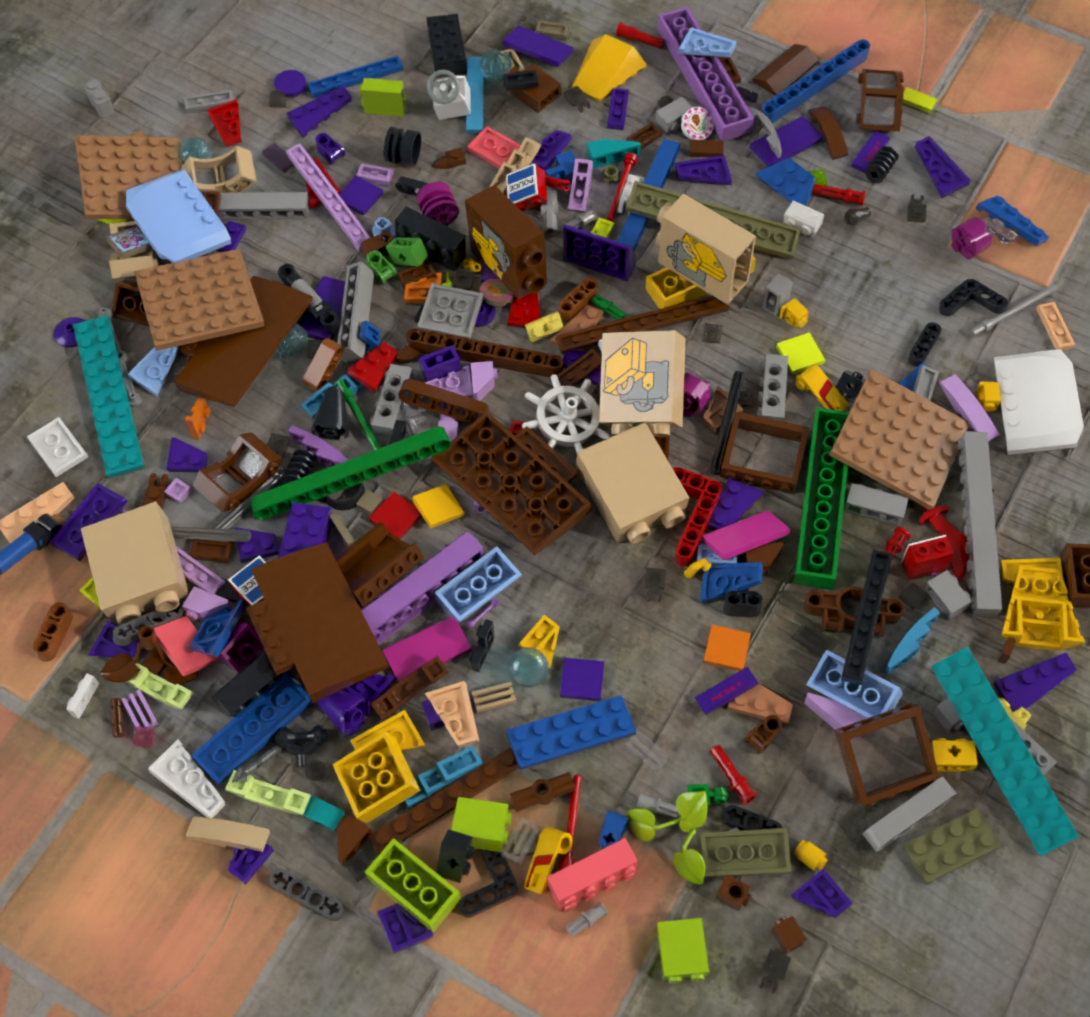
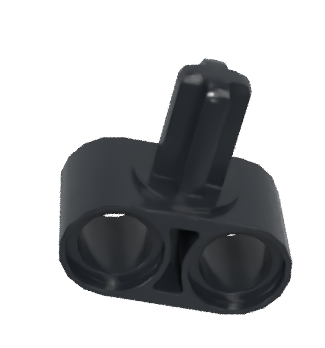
M748 588L742 591H729L725 594L723 610L728 616L756 617L761 612L763 597L756 591H748Z

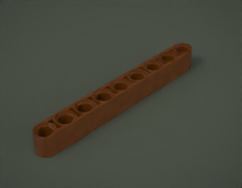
M412 328L406 333L407 345L423 354H431L453 345L460 361L470 363L493 361V367L549 378L563 371V359L555 354Z

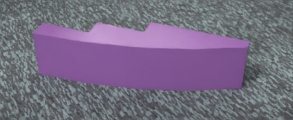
M295 426L290 427L289 435L291 441L302 444L304 450L314 453L319 465L329 468L348 461L342 453L321 438Z

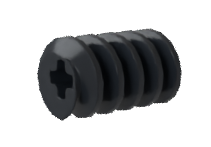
M889 146L881 147L866 167L865 175L873 183L883 182V179L886 178L893 165L899 159L898 152Z
M303 449L295 450L284 472L285 475L281 479L282 483L287 484L308 476V473L312 471L310 467L314 466L313 461L317 460L316 455Z

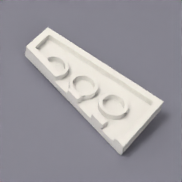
M179 740L174 742L148 768L152 775L207 818H213L225 806L223 798L211 782L207 780L202 770L195 764Z

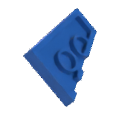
M762 563L712 564L710 569L703 573L700 601L704 604L724 597L729 591H742L761 584Z

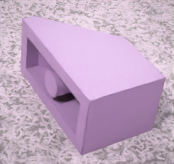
M493 361L471 363L473 396L476 400L481 401L495 387L494 379H498L497 368H493Z
M195 586L182 606L187 617L192 620L199 619L202 621L226 607L229 611L233 609L229 600Z

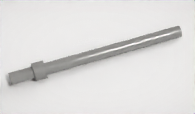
M1051 285L1020 302L1005 313L999 314L990 320L986 319L980 322L979 326L970 330L971 336L992 329L995 324L1057 291L1056 285Z

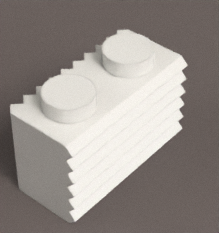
M792 201L784 213L782 224L799 228L803 235L814 237L823 223L824 214L796 201Z

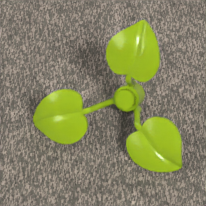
M705 791L685 792L679 795L676 800V808L682 817L664 824L654 825L655 816L644 808H634L627 812L626 816L629 817L628 825L635 837L641 841L648 842L655 837V830L679 823L682 831L689 832L682 846V852L674 854V865L677 872L687 881L695 884L704 883L706 867L703 857L696 850H687L686 848L692 836L696 834L695 829L701 827L706 821L707 798Z

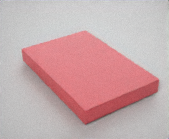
M486 126L467 146V151L500 169L503 162H508L514 149L519 150L521 145Z
M187 616L154 628L157 642L183 677L218 662V657L194 652L189 646L198 630Z

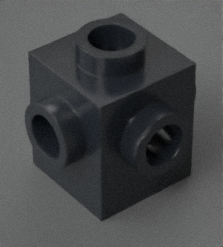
M846 370L842 373L835 388L842 391V395L849 399H852V397L856 398L865 381L864 375L857 371L851 372Z

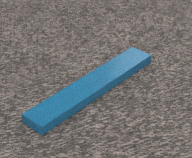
M468 57L467 82L470 87V114L466 115V133L480 134L483 130L484 57Z

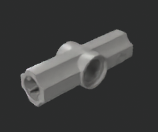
M547 187V202L541 204L542 231L546 237H553L557 234V190H554L553 187Z

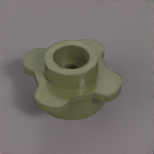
M608 166L603 169L604 182L619 181V170L616 167Z

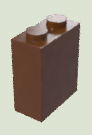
M532 64L525 68L523 72L536 70L539 87L511 90L510 93L539 113L561 96V83Z

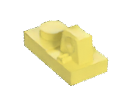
M556 311L525 324L529 339L533 343L560 331L563 328L559 312Z
M1001 697L999 700L1008 716L1025 730L1026 723L1030 719L1031 714L1023 707L1012 712L1009 708L1010 704Z

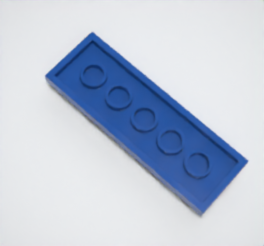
M285 673L191 756L220 786L232 775L233 770L237 771L239 767H242L276 736V732H280L281 727L289 725L312 704V700Z
M620 695L507 729L506 735L519 769L523 770L635 735L637 731Z

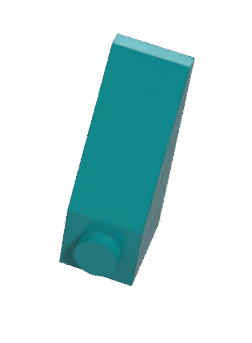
M600 139L586 143V155L589 160L593 161V169L623 161L626 153H634L637 157L640 156L641 144L640 142Z

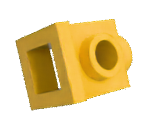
M794 298L781 306L779 317L781 319L785 318L788 324L797 329L806 325L809 311Z
M980 382L977 387V400L986 412L996 411L1000 404L999 382Z

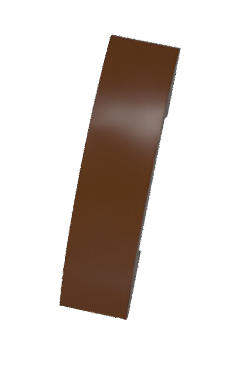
M825 106L809 109L808 113L813 123L818 124L827 142L826 148L832 160L848 156L842 131L830 110Z
M437 655L401 679L370 704L380 718L384 720L408 700L448 674L449 671Z

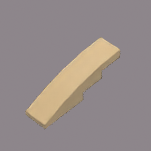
M525 137L519 150L514 149L508 162H503L490 187L495 185L506 195V175L529 166L541 145Z
M193 817L185 837L224 848L231 846L242 850L248 848L263 852L270 831L266 828L229 820Z

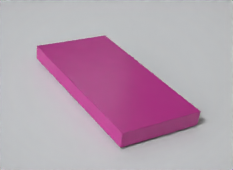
M767 510L702 536V541L722 560H726L790 534V528Z
M450 617L383 649L382 652L397 682H399L437 655L443 664H446L472 651V648L458 622Z

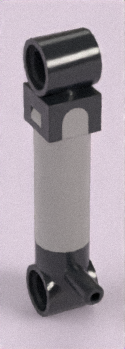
M282 265L278 269V275L283 285L311 295L313 300L306 309L313 315L317 323L324 327L329 335L338 334L340 319L336 312L331 309L325 300L318 296L298 274L293 265Z

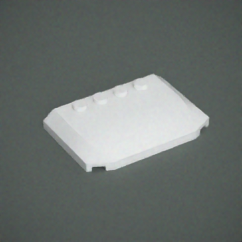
M1061 349L994 357L997 382H999L1007 454L1077 447L1084 425L1073 363Z

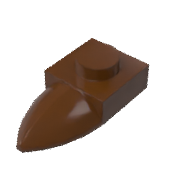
M461 147L446 151L444 156L432 164V167L449 169L466 164Z

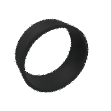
M360 483L358 493L347 501H336L329 496H325L324 499L333 509L340 511L350 510L356 507V503L365 493V487L363 483Z

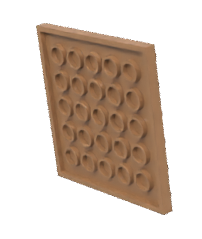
M75 135L74 140L85 219H133L126 207V190L181 170L183 166L178 137Z
M240 249L134 271L156 351L265 326Z
M871 369L829 455L923 507L932 510L957 455L958 439L962 437L964 431H967L970 423Z

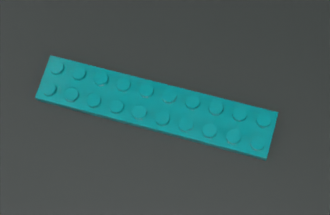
M105 315L74 324L73 327L106 476L109 479L143 469L145 465L110 317Z
M966 647L932 665L933 672L1039 855L1042 856L1080 837L970 649Z

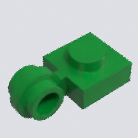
M709 784L687 785L688 792H706L707 807H710V799H713L716 804L727 802L728 792L723 787L714 788L713 792H709Z

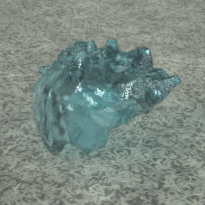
M295 323L277 348L276 352H280V357L283 358L287 354L291 356L300 352L308 344L309 337L307 331Z

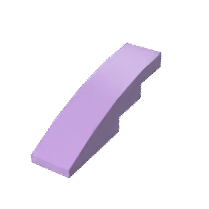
M956 374L939 382L956 415L961 414L962 418L970 423L969 430L973 428L974 432H988V441L1000 435L981 404Z

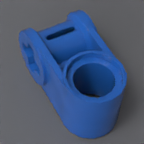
M608 810L599 838L600 850L622 839L629 817Z

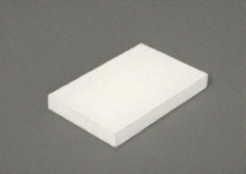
M59 417L27 436L55 477L88 458L87 453Z

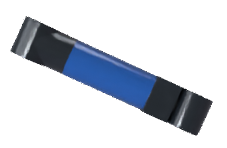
M45 513L37 519L36 523L33 521L23 529L24 534L0 551V575L33 550L37 549L40 551L48 545L49 539L52 540L63 525L50 514Z

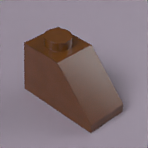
M783 542L761 545L744 552V563L761 562L763 565L762 576L768 574L782 553Z
M351 813L339 821L338 828L336 829L338 859L344 868L369 839L368 836L372 834L370 828Z

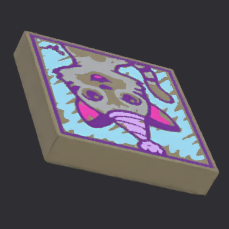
M138 226L106 236L107 242L122 259L153 249Z

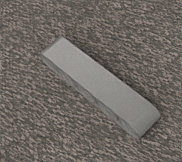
M941 777L869 827L862 835L873 849L878 852L948 803L957 793L945 778Z

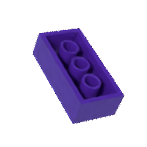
M293 502L278 558L308 547L326 543L332 526L329 517L332 514L331 508Z

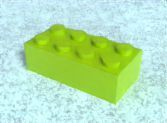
M394 838L365 871L368 880L396 903L400 904L432 933L435 932L461 899L460 892Z

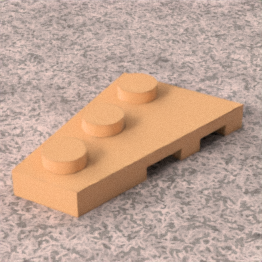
M464 681L425 693L457 746L464 747L480 742L467 686Z

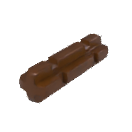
M113 698L110 700V707L112 708L111 724L113 725L112 735L118 738L123 737L125 734L123 728V703L121 698Z

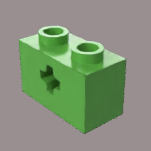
M396 237L386 246L393 264L417 267L422 265L423 261L428 257L421 238Z

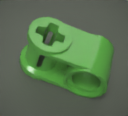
M371 251L367 254L368 267L374 272V276L380 284L383 285L392 276H397L395 267L379 251Z

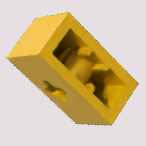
M945 738L932 740L931 748L938 772H973L977 767L974 741H968L965 738L956 739L955 741H947Z

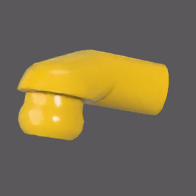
M473 258L463 260V267L465 269L470 268L473 273L481 270V265L476 263Z
M702 558L692 563L684 571V576L690 579L700 568L707 572L712 564L707 561L708 559Z

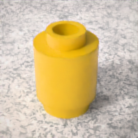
M802 840L794 852L797 859L813 871L817 869L822 870L828 861L825 858L827 853L810 841Z

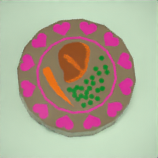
M499 279L486 280L480 286L479 293H483V299L489 305L502 307L506 306V303H511L514 299V295Z

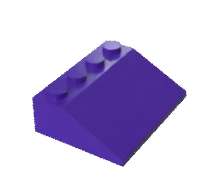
M564 224V261L627 282L629 281L636 267V254L631 246Z

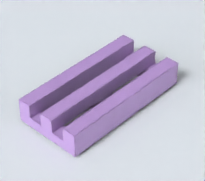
M361 163L356 176L367 182L389 186L394 172L393 169Z
M139 689L136 691L137 693H131L128 698L124 697L121 700L136 729L141 734L156 726L158 722ZM137 698H140L152 720L151 723H148L136 701ZM130 702H132L135 706L142 722L145 725L144 727L141 728L137 718L135 717L129 705Z

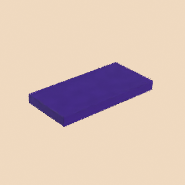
M517 26L502 43L505 47L559 67L574 51V47L521 26Z
M801 116L776 130L781 143L780 158H777L766 139L769 134L750 143L749 148L767 167H770L823 141V135L804 116Z
M322 276L315 292L322 300L327 302L331 309L336 312L338 318L341 319L345 281ZM306 310L298 326L297 334L321 341L326 338L332 340L334 335H329L324 327L317 323L313 315Z
M97 483L49 543L80 562L87 553L81 528L116 516L128 501L126 498Z

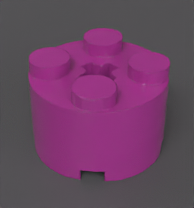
M973 217L952 229L953 242L951 246L953 250L959 251L968 260L985 251L992 245L991 232L987 233L985 229L987 225L981 219Z
M691 373L684 374L683 416L685 417L698 416L711 397L710 384L693 376Z

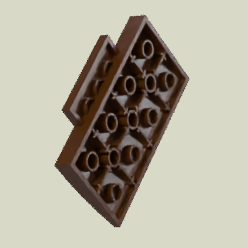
M253 276L250 281L265 326L185 344L181 352L183 355L186 354L192 358L174 380L175 385L182 392L235 408L309 306L313 297L289 286Z
M488 412L484 413L454 438L448 450L438 453L431 458L442 471L533 555L548 547L592 511L591 503L570 485L579 476L578 470L527 426L514 436Z
M327 542L287 554L251 569L265 600L246 609L276 675L296 667L312 703L389 668Z

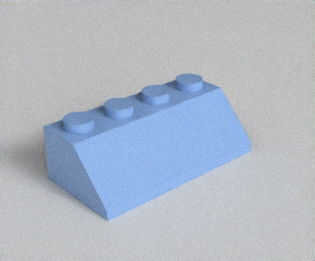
M496 546L435 592V601L449 617L460 623L520 578L522 574Z
M828 650L825 651L806 684L808 687L867 718L894 709L903 694L900 687L867 670L864 672L862 685L842 681L841 676L846 659Z

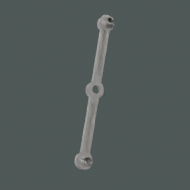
M104 307L100 309L98 314L99 317L109 315L110 320L113 317L111 310ZM112 324L118 354L122 355L119 359L129 394L130 405L137 407L141 404L142 398L136 393L133 382L128 376L127 355L121 350Z

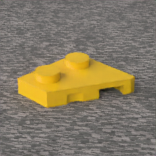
M543 615L522 639L519 647L549 670L560 626L546 615Z

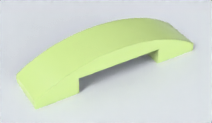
M138 663L135 664L138 667L137 675L131 680L126 681L153 699L179 710H182L193 695L192 691L179 684L174 685L167 682Z
M233 770L225 788L226 791L265 807L286 813L303 815L311 797L310 794L292 788L288 790L256 780L251 775L247 776V782H232L237 772Z

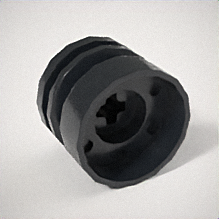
M390 127L384 142L385 161H393V163L398 164L401 160L402 165L415 167L421 151V133L413 130H407L404 133L402 128Z

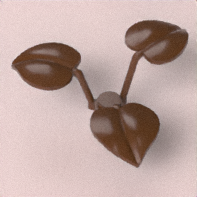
M161 618L152 619L154 622L163 621ZM141 625L138 629L140 642L137 643L135 659L133 660L127 654H118L109 659L104 668L99 672L103 678L112 682L129 681L138 673V667L135 664L138 662L141 648L146 650L156 648L168 666L163 672L167 682L174 685H182L196 679L199 674L196 671L183 677L173 662L170 663L161 650L154 628Z

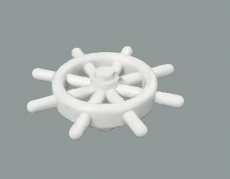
M554 374L551 376L554 388L545 393L542 398L530 392L525 394V398L537 404L538 407L536 420L524 422L522 428L524 429L526 426L530 429L538 427L541 433L549 440L547 444L552 449L557 444L566 447L574 446L576 452L583 450L582 444L587 442L594 434L604 440L611 438L609 433L597 428L600 405H597L593 397L587 393L591 385L590 379H586L580 388L561 386L558 376ZM558 398L561 408L551 404L550 402ZM580 402H582L587 407L585 409L577 410V407L580 404ZM545 409L556 415L545 418ZM591 415V424L579 417ZM559 422L555 431L549 426V424ZM575 425L585 429V431L578 434ZM565 427H568L570 435L562 434Z

